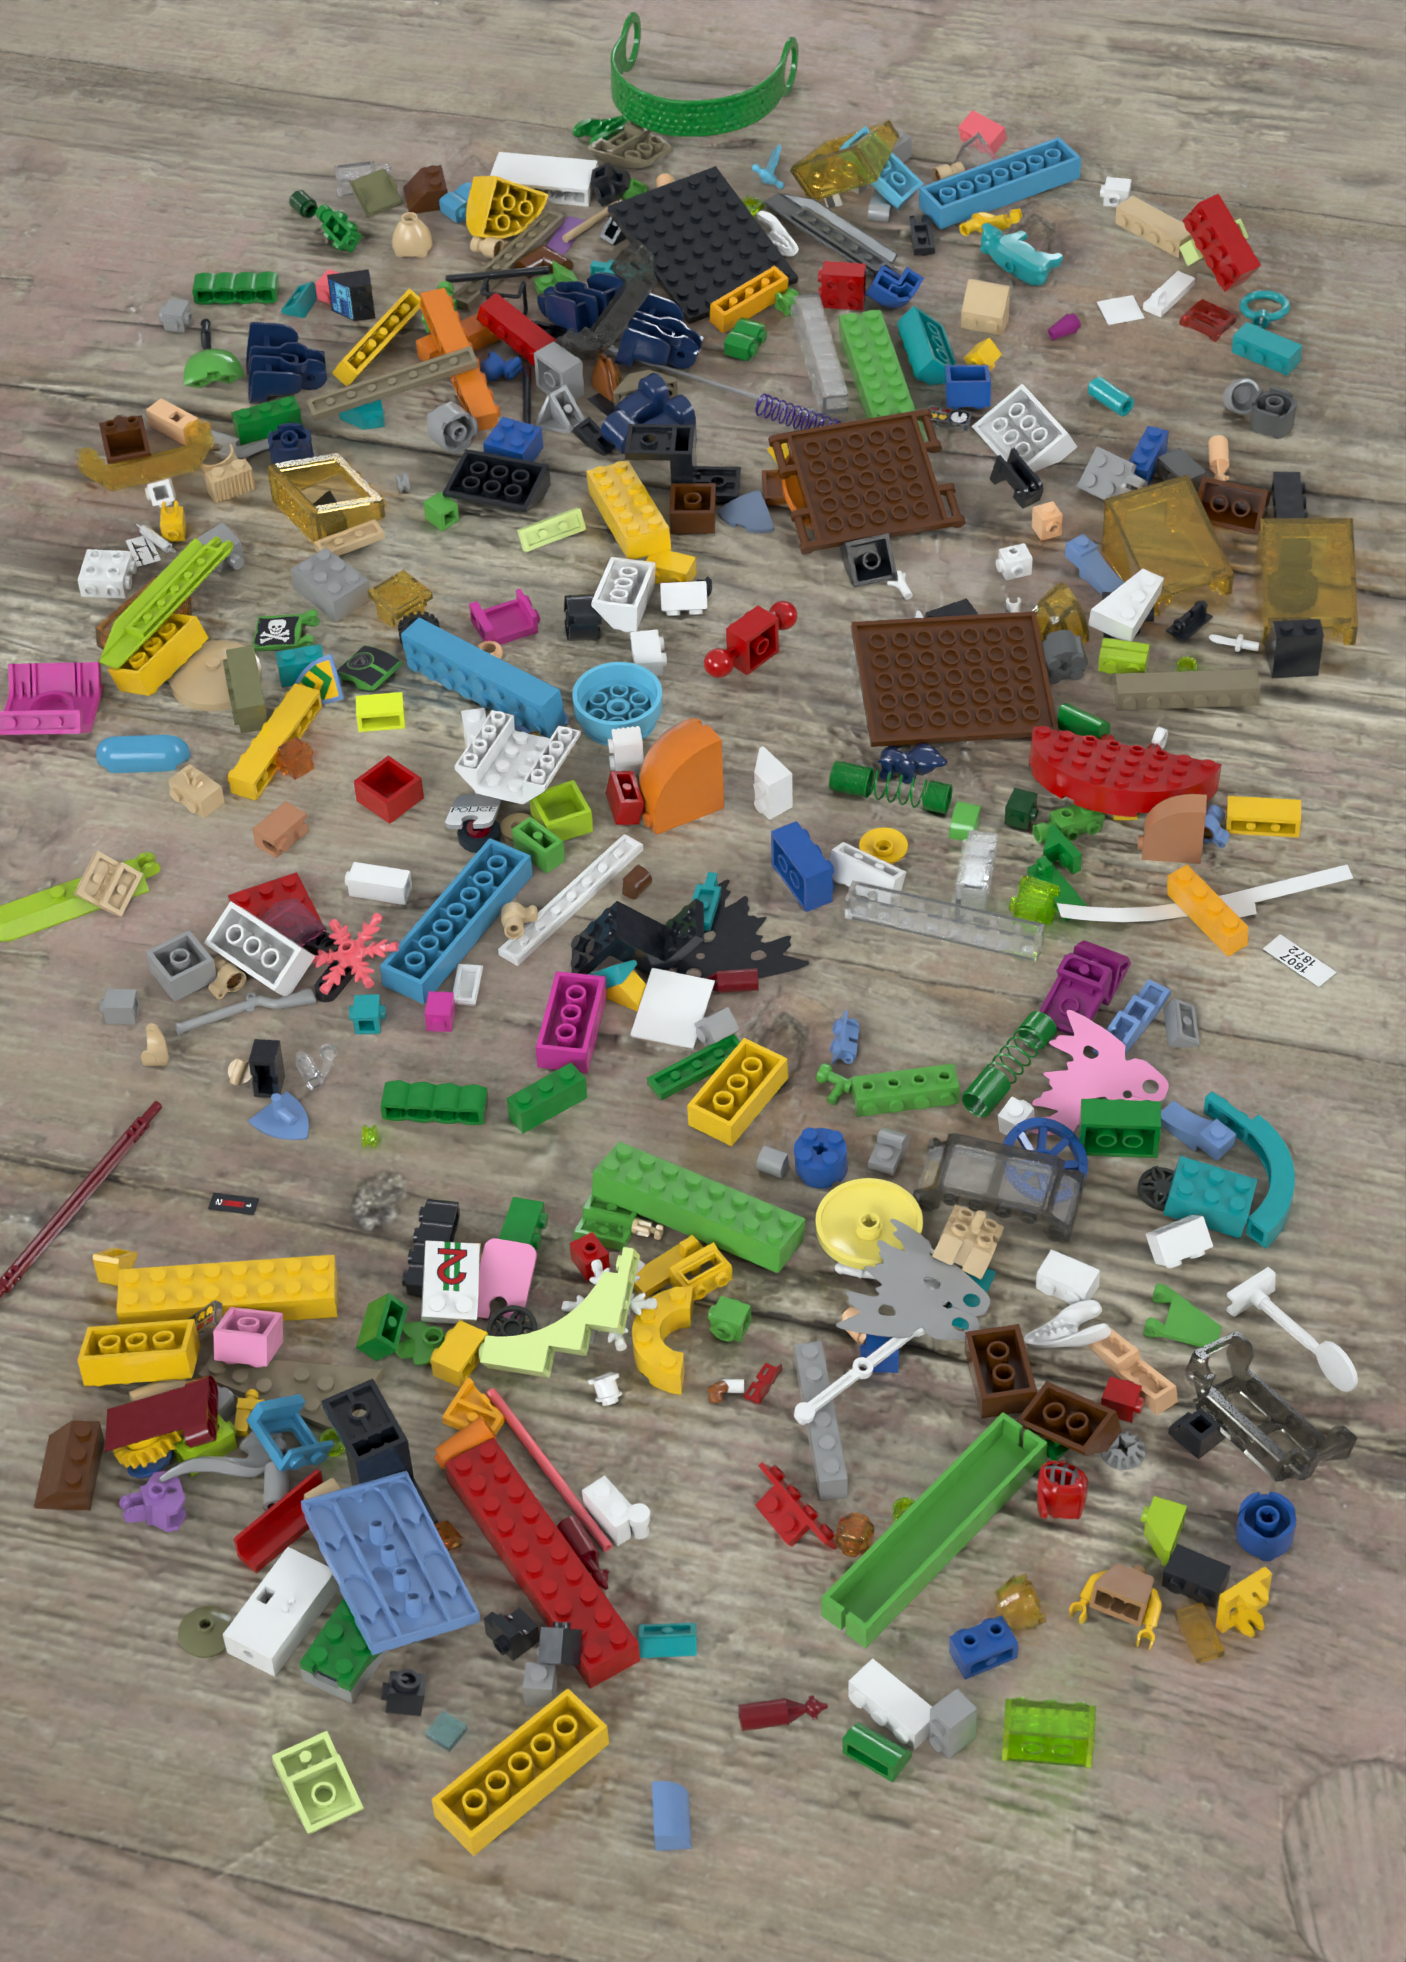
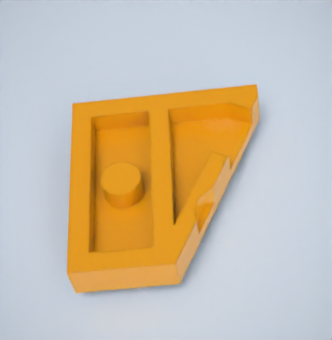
M467 1377L443 1414L442 1423L461 1430L479 1416H482L488 1422L495 1435H497L504 1424V1416L496 1407L490 1404V1400L484 1393L481 1394L474 1386V1381Z

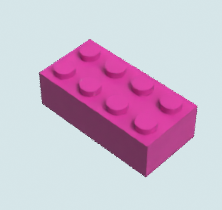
M555 972L536 1044L538 1068L558 1070L572 1063L579 1072L588 1073L607 999L605 976Z

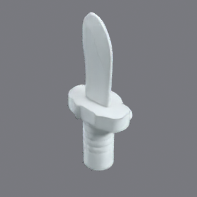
M1214 634L1209 635V639L1215 643L1235 646L1236 652H1240L1242 648L1253 651L1259 650L1260 642L1244 640V635L1239 634L1237 639Z

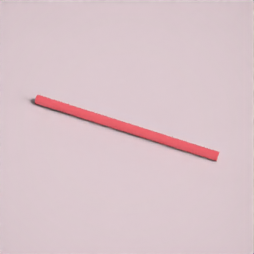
M489 1389L486 1392L488 1399L502 1413L506 1423L603 1552L609 1551L613 1544L496 1389Z

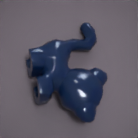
M924 742L917 744L908 753L898 750L902 745L888 746L882 750L878 760L882 767L879 777L887 780L888 773L891 772V780L896 773L903 774L902 783L910 784L914 776L916 779V774L926 775L937 767L945 766L947 760L940 755L936 748Z

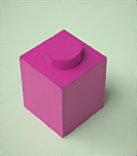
M428 992L425 1009L427 1031L452 1032L456 1011L454 992Z

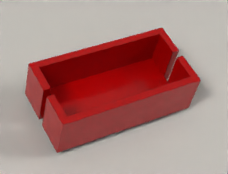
M1218 193L1199 202L1182 221L1185 229L1193 238L1196 248L1200 250L1207 266L1215 275L1218 285L1226 292L1243 284L1261 264Z

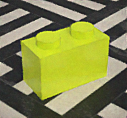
M403 693L356 696L358 732L405 729Z

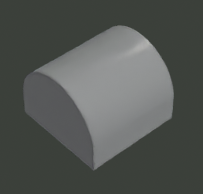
M763 1146L757 1159L756 1168L759 1171L783 1178L789 1169L788 1154L769 1146Z

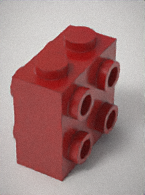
M824 261L823 268L818 270V282H821V286L818 288V299H821L822 308L863 311L866 300V264Z

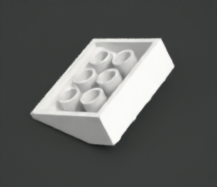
M1023 384L972 425L973 429L997 456L1001 455L1007 462L1010 450L1015 448L1033 472L1062 461L1077 448V445L1067 431Z

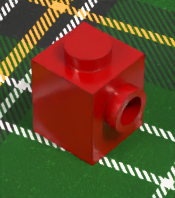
M593 1232L569 1243L571 1260L587 1281L591 1277H595L591 1267L592 1261L601 1260L603 1271L606 1268L610 1269L609 1253Z
M1110 1376L1101 1398V1405L1115 1410L1119 1420L1132 1423L1136 1413L1141 1414L1145 1398L1141 1397L1142 1386L1130 1380H1121Z

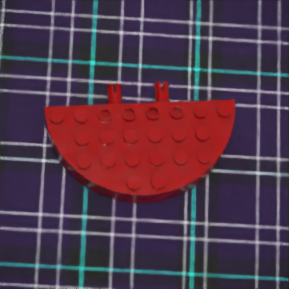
M1034 726L1032 731L1028 762L1029 766L1032 767V775L1049 792L1061 799L1065 798V796L1073 799L1074 805L1105 814L1136 817V813H1149L1160 802L1179 795H1207L1206 802H1208L1218 790L1222 764L1215 763L1213 760H1199L1188 755L1169 754L1162 750L1158 744L1153 748L1154 743L1149 744L1147 749L1140 745L1130 746L1115 741L1111 734L1108 739H1106L1107 734H1103L1100 739H1097L1095 736H1081L1070 731L1051 730L1046 726Z

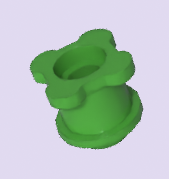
M788 288L784 294L780 292L775 294V308L783 312L785 316L791 314L790 309L798 308L801 305V295L793 288Z

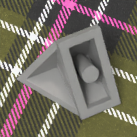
M564 385L547 395L534 425L542 427V430L571 433L573 428L585 420L568 387Z

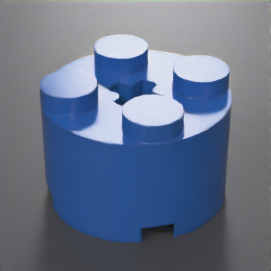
M811 1127L802 1131V1135L799 1136L794 1145L797 1175L806 1185L814 1188L832 1187V1184L838 1180L841 1182L848 1171L847 1147L842 1133L827 1128L814 1129Z
M1256 1492L1246 1497L1240 1505L1238 1514L1237 1542L1246 1552L1266 1562L1272 1561L1274 1558L1286 1553L1292 1546L1296 1528V1514L1293 1504L1286 1497L1276 1492H1269V1494Z

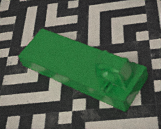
M1046 856L1037 858L1036 864L1027 867V875L1059 914L1056 903L1087 907L1086 903ZM1063 918V919H1064L1065 921H1068V920H1070V919H1072V918Z

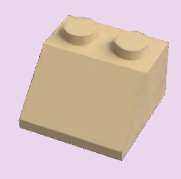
M969 279L961 311V328L1002 336L1009 321L1010 286Z

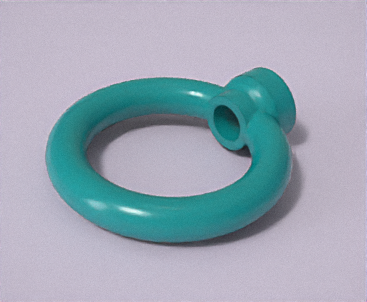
M1259 290L1246 294L1240 300L1239 309L1245 317L1252 320L1253 325L1265 329L1268 327L1269 322L1282 319L1289 313L1290 302L1284 295L1278 292ZM1257 299H1271L1280 303L1282 308L1273 313H1268L1263 309L1254 312L1248 308V303Z

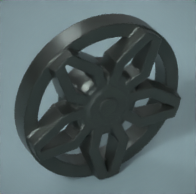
M1154 1166L1141 1175L1137 1190L1141 1200L1153 1209L1164 1211V1203L1167 1200L1171 1185L1170 1181H1172L1174 1171ZM1145 1192H1147V1193H1149V1194H1152V1195H1153V1200H1151V1199L1145 1194Z
M510 1305L497 1310L491 1316L487 1325L488 1336H492V1328L495 1325L500 1331L495 1335L498 1337L527 1334L524 1333L526 1329L532 1332L538 1330L534 1315L528 1309L517 1305ZM508 1312H514L510 1316V1319H507V1317H503L502 1315ZM521 1313L520 1320H517L516 1318ZM525 1315L531 1319L533 1325L524 1324ZM496 1320L503 1322L502 1326Z

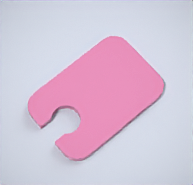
M497 1238L486 1242L479 1267L477 1317L489 1320L491 1301L497 1297L504 1298L507 1301V1306L517 1305L526 1308L537 1259V1252L531 1245ZM514 1312L505 1313L503 1317L510 1319ZM521 1313L516 1318L517 1320H520Z

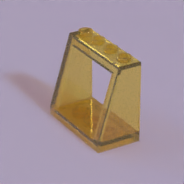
M887 120L867 127L871 132L853 146L840 150L842 145L860 130L824 141L791 167L790 172L806 196L820 200L876 182L900 136L891 121Z
M339 453L274 463L267 467L272 501L313 545L317 540L374 519L377 521L386 517L384 508L386 507V502L381 494L378 495L372 485L362 478L360 472L355 471L351 467L350 462L347 459L344 460ZM340 474L362 498L314 506L301 491Z

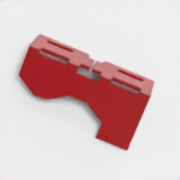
M765 1362L756 1376L759 1380L757 1383H751L743 1397L760 1405L765 1395L769 1392V1388L775 1383V1380L782 1372V1363L775 1367ZM766 1367L769 1368L767 1373L762 1375ZM754 1388L755 1391H754L753 1394L750 1396L749 1393H750L751 1390Z

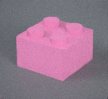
M230 1307L214 1329V1360L223 1361L226 1364H250V1366L256 1368L267 1367L283 1343V1313Z

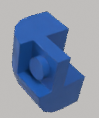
M882 265L865 295L884 307L890 309L901 308L913 298L924 277L908 267L905 268L900 276Z

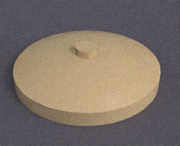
M226 640L205 642L202 648L194 652L188 658V661L180 666L169 679L170 688L175 698L185 706L196 710L221 711L230 709L231 704L223 660L227 659L226 650L245 647V645ZM256 655L260 681H262L261 663Z

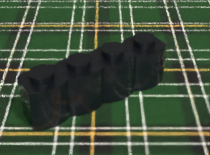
M427 1199L425 1207H420L419 1222L421 1223L419 1228L414 1230V1249H410L408 1253V1265L410 1266L408 1270H404L402 1277V1286H406L407 1295L422 1297L425 1241L454 1242L460 1218L459 1202Z

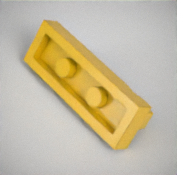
M690 1235V1237L681 1241L678 1245L647 1263L636 1274L640 1276V1279L634 1283L633 1288L639 1294L645 1293L644 1299L670 1283L669 1267L704 1247L693 1235Z

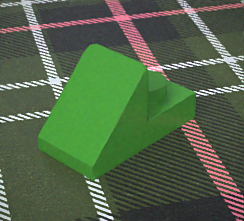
M552 261L553 274L533 279L534 286L539 295L547 287L555 286L560 281L578 280L572 271L555 261Z

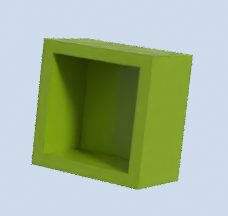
M575 780L549 787L543 793L530 800V811L534 820L561 840L565 841L593 832L592 811Z

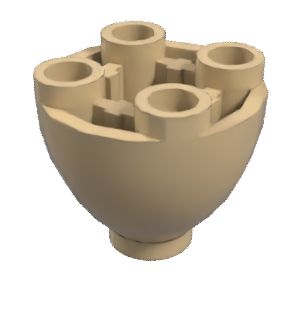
M413 212L404 213L393 231L392 249L397 257H426L433 245L431 233L424 222L418 218L417 214Z

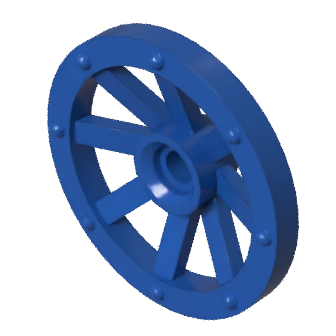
M1042 1117L1026 1119L1011 1129L1001 1146L1000 1161L1006 1179L1019 1194L1031 1201L1041 1204L1061 1203L1071 1198L1084 1184L1088 1172V1159L1085 1149L1075 1133L1056 1120ZM1038 1129L1036 1151L1024 1132ZM1047 1131L1056 1134L1062 1139L1051 1150L1046 1149ZM1016 1138L1028 1157L1012 1152ZM1066 1146H1069L1075 1160L1056 1161V1156ZM1014 1163L1026 1166L1028 1170L1020 1176L1015 1169ZM1076 1169L1072 1183L1054 1171ZM1033 1176L1037 1177L1040 1190L1033 1188L1026 1182ZM1047 1178L1064 1190L1050 1192Z

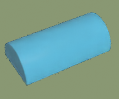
M866 126L845 142L838 151L896 210L902 208L917 193L919 187H922L924 184Z

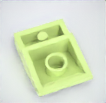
M327 1731L272 1755L273 1765L308 1835L364 1809L340 1755L337 1754Z

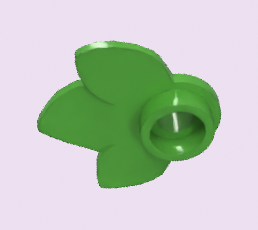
M424 1322L404 1323L403 1332L407 1339L398 1345L397 1351L394 1353L403 1359L413 1358L415 1366L428 1364L433 1351L436 1348H440L445 1341L446 1333L441 1328L436 1326L429 1327Z

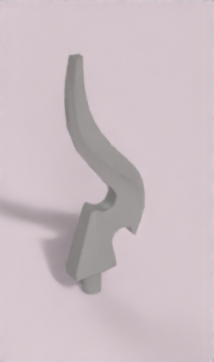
M209 430L208 435L196 436V443L205 444L206 450L221 449L214 452L215 457L224 460L231 451L229 444H232L238 459H244L269 449L268 439L239 446V438L214 430Z
M252 1431L240 1444V1449L247 1453V1458L215 1456L190 1458L167 1471L159 1478V1482L162 1484L177 1476L193 1472H214L239 1477H255L264 1473L265 1465L271 1457ZM271 1434L272 1439H274L276 1434Z

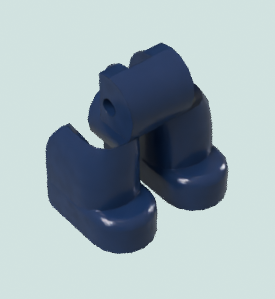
M600 272L586 279L587 284L580 281H560L555 286L547 287L542 294L537 296L538 307L541 313L553 324L567 329L568 336L572 341L583 345H590L597 338L600 326L612 331H619L624 328L628 321L627 285L623 277Z
M641 291L635 310L632 312L627 328L623 332L615 363L625 367H632L635 360L658 366L666 365L668 362L676 368H689L694 365L703 344V336L687 328L682 322L684 315L676 303L652 293Z
M251 322L246 351V373L249 375V404L266 403L268 396L295 395L300 393L301 388L306 390L321 388L327 380L325 352L308 349L305 345L298 343V333L288 325Z
M651 373L638 382V390L626 396L616 405L614 412L607 416L601 426L602 437L611 445H615L621 454H624L628 424L695 425L696 434V416L693 406L685 396L677 395L670 399L669 390L663 378L657 373Z

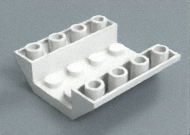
M492 710L455 764V770L478 794L525 804L547 789L580 737L581 731L558 726L550 739L514 730V715Z

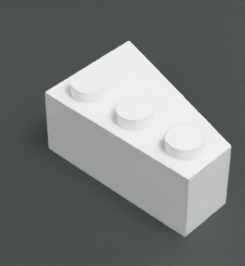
M1145 569L1140 570L1091 609L1088 625L1117 639L1132 642L1160 596L1164 578Z

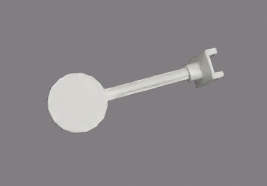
M1269 1267L1227 1293V1297L1232 1301V1304L1227 1307V1312L1233 1317L1252 1305L1259 1310H1263L1304 1347L1316 1355L1321 1370L1335 1387L1345 1392H1349L1357 1387L1358 1377L1355 1367L1348 1355L1338 1345L1330 1341L1318 1344L1311 1335L1270 1301L1268 1295L1275 1291L1276 1273Z

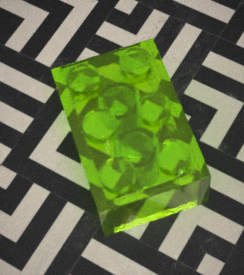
M1022 1697L1014 1699L1005 1698L1002 1760L1092 1768L1096 1706L1082 1702L1068 1704L1058 1703L1054 1700L1032 1701Z

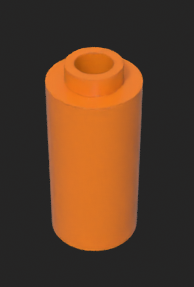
M479 1416L435 1448L437 1454L434 1455V1458L444 1470L445 1462L493 1437L497 1439L488 1422L482 1416Z

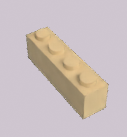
M1131 196L1116 206L1115 224L1177 258L1182 256L1179 247L1193 239L1185 229L1184 223L1135 196Z

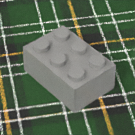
M327 548L322 549L291 568L294 590L335 622L371 601L369 580Z

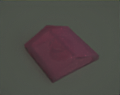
M297 898L276 902L260 919L301 947L326 931V927Z

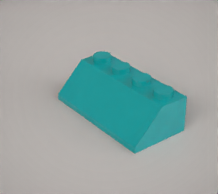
M913 306L896 322L899 329L898 334L904 343L903 348L909 357L908 362L913 368L912 373L918 381H924L928 385L944 384L945 365H957L942 324Z

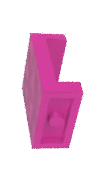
M521 589L516 590L515 600L482 610L478 601L469 604L471 622L483 642L495 641L501 645L539 633V613L536 609L533 610L529 596L524 595Z

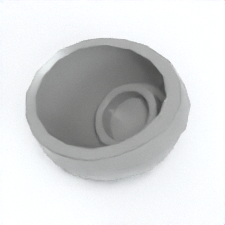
M1239 378L1225 389L1223 403L1228 410L1234 413H1250L1253 396L1260 389L1252 379Z

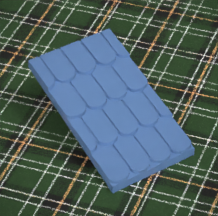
M407 1470L301 1501L305 1520L319 1544V1549L340 1587V1592L352 1612L355 1623L372 1655L480 1622V1613Z

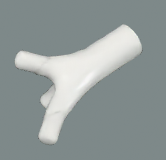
M899 570L897 571L898 581H888L887 585L897 587L904 599L909 600L913 594L906 583V574Z

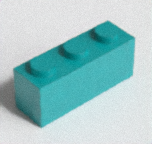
M1246 322L1233 335L1232 353L1287 376L1301 362L1302 345Z

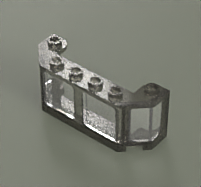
M958 1133L948 1134L946 1141H939L940 1139L937 1137L930 1139L927 1148L928 1155L918 1188L913 1193V1197L921 1210L931 1212L938 1209L941 1201H943L947 1205H961L975 1212L978 1210L987 1211L1001 1218L1012 1217L1020 1219L1027 1224H1042L1043 1232L1049 1240L1054 1242L1070 1241L1085 1188V1174L1081 1171H1068L1064 1168L1065 1161L1058 1156Z

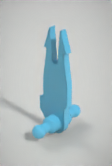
M780 144L777 145L776 150L773 149L766 169H762L758 164H754L752 170L759 174L762 183H769L770 185L777 186L778 189H783L784 183L779 181L777 176L774 175L782 149Z

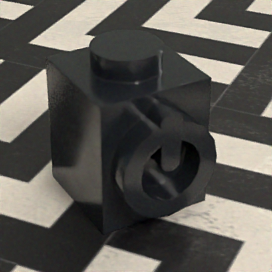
M410 1669L390 1671L388 1683L383 1682L381 1689V1700L386 1701L385 1713L421 1716L425 1697V1674L417 1673Z

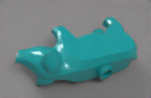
M985 223L981 226L983 233L980 252L990 255L1002 269L1028 285L1039 286L1045 284L1052 268L1061 265L1063 260L1061 254L1055 253L1052 255L1037 252L1031 245L1024 242L1028 235L1022 230L1004 235L999 228L990 223Z

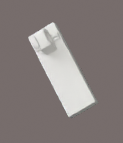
M1177 271L1143 303V310L1162 317L1195 286L1196 278Z

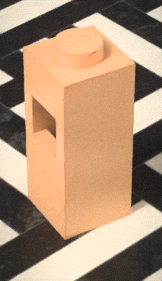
M162 398L146 409L149 427L185 446L196 440L197 435H201L199 418Z

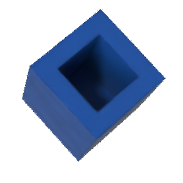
M866 1334V1344H860V1357L867 1358L893 1337ZM899 1349L875 1366L872 1372L898 1373Z

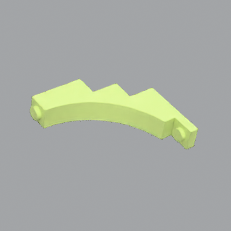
M623 1247L622 1255H619L616 1261L618 1273L604 1271L589 1295L574 1310L557 1322L540 1330L522 1335L486 1336L485 1342L479 1348L480 1363L489 1369L550 1378L555 1352L587 1356L592 1330L624 1335L640 1258L638 1252L634 1248Z

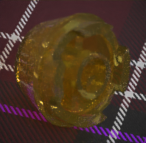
M1027 1573L1017 1577L1013 1575L995 1591L998 1604L995 1605L998 1616L1002 1615L1011 1631L1035 1630L1038 1625L1047 1622L1045 1614L1039 1611L1041 1609L1040 1599L1032 1581H1028Z

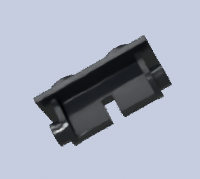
M1204 600L1195 602L1188 612L1181 618L1174 620L1173 625L1166 632L1185 642L1213 618L1212 615L1207 613V602Z

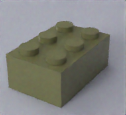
M254 645L226 650L227 659L223 660L234 725L240 726L241 733L261 730L263 724L267 722V714Z

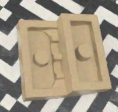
M95 851L74 895L109 913L122 917L143 873L123 862L119 863L105 854Z

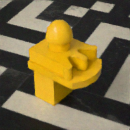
M253 1388L246 1391L245 1398H238L234 1423L237 1431L236 1436L247 1437L250 1434L251 1427L246 1420L256 1404L265 1401L264 1399H258V1392Z

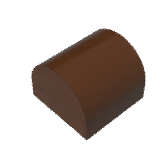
M636 865L623 878L622 894L630 899H637L652 883L650 873L641 865Z

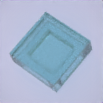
M442 1711L425 1732L427 1739L450 1752L466 1733L467 1725Z

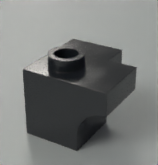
M610 163L592 169L590 184L595 189L598 202L602 207L618 201L620 193L629 190L631 176L627 170L618 171Z
M1199 1408L1193 1414L1187 1412L1173 1423L1168 1430V1434L1198 1460L1228 1437L1229 1432L1224 1425L1210 1413H1206L1202 1408Z
M520 1607L509 1615H502L501 1613L497 1615L492 1611L483 1618L485 1633L492 1639L496 1650L501 1655L506 1654L512 1661H515L540 1641L538 1625Z

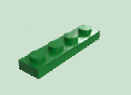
M731 1034L647 1077V1085L662 1101L714 1074L738 1046L740 1041L734 1034Z

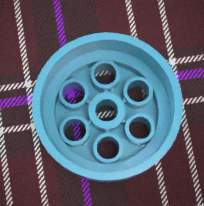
M611 662L591 668L576 681L572 692L573 711L576 720L583 727L588 737L608 746L607 739H612L611 730L613 728L617 730L618 728L626 729L627 727L639 726L642 740L645 739L654 730L663 709L662 687L658 678L650 670L628 662Z

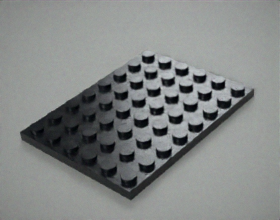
M716 166L608 206V213L671 301L680 307L688 324L710 317L711 303L773 266H776L788 277V286L798 283L797 274Z

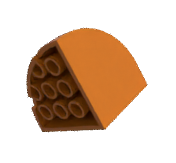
M686 719L665 731L651 746L642 763L638 777V786L645 806L642 818L647 828L650 827L655 835L724 808L722 740L709 725L702 726L700 719Z

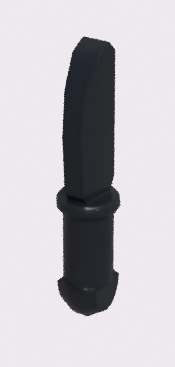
M205 318L200 324L202 327L201 344L203 350L211 349V322Z

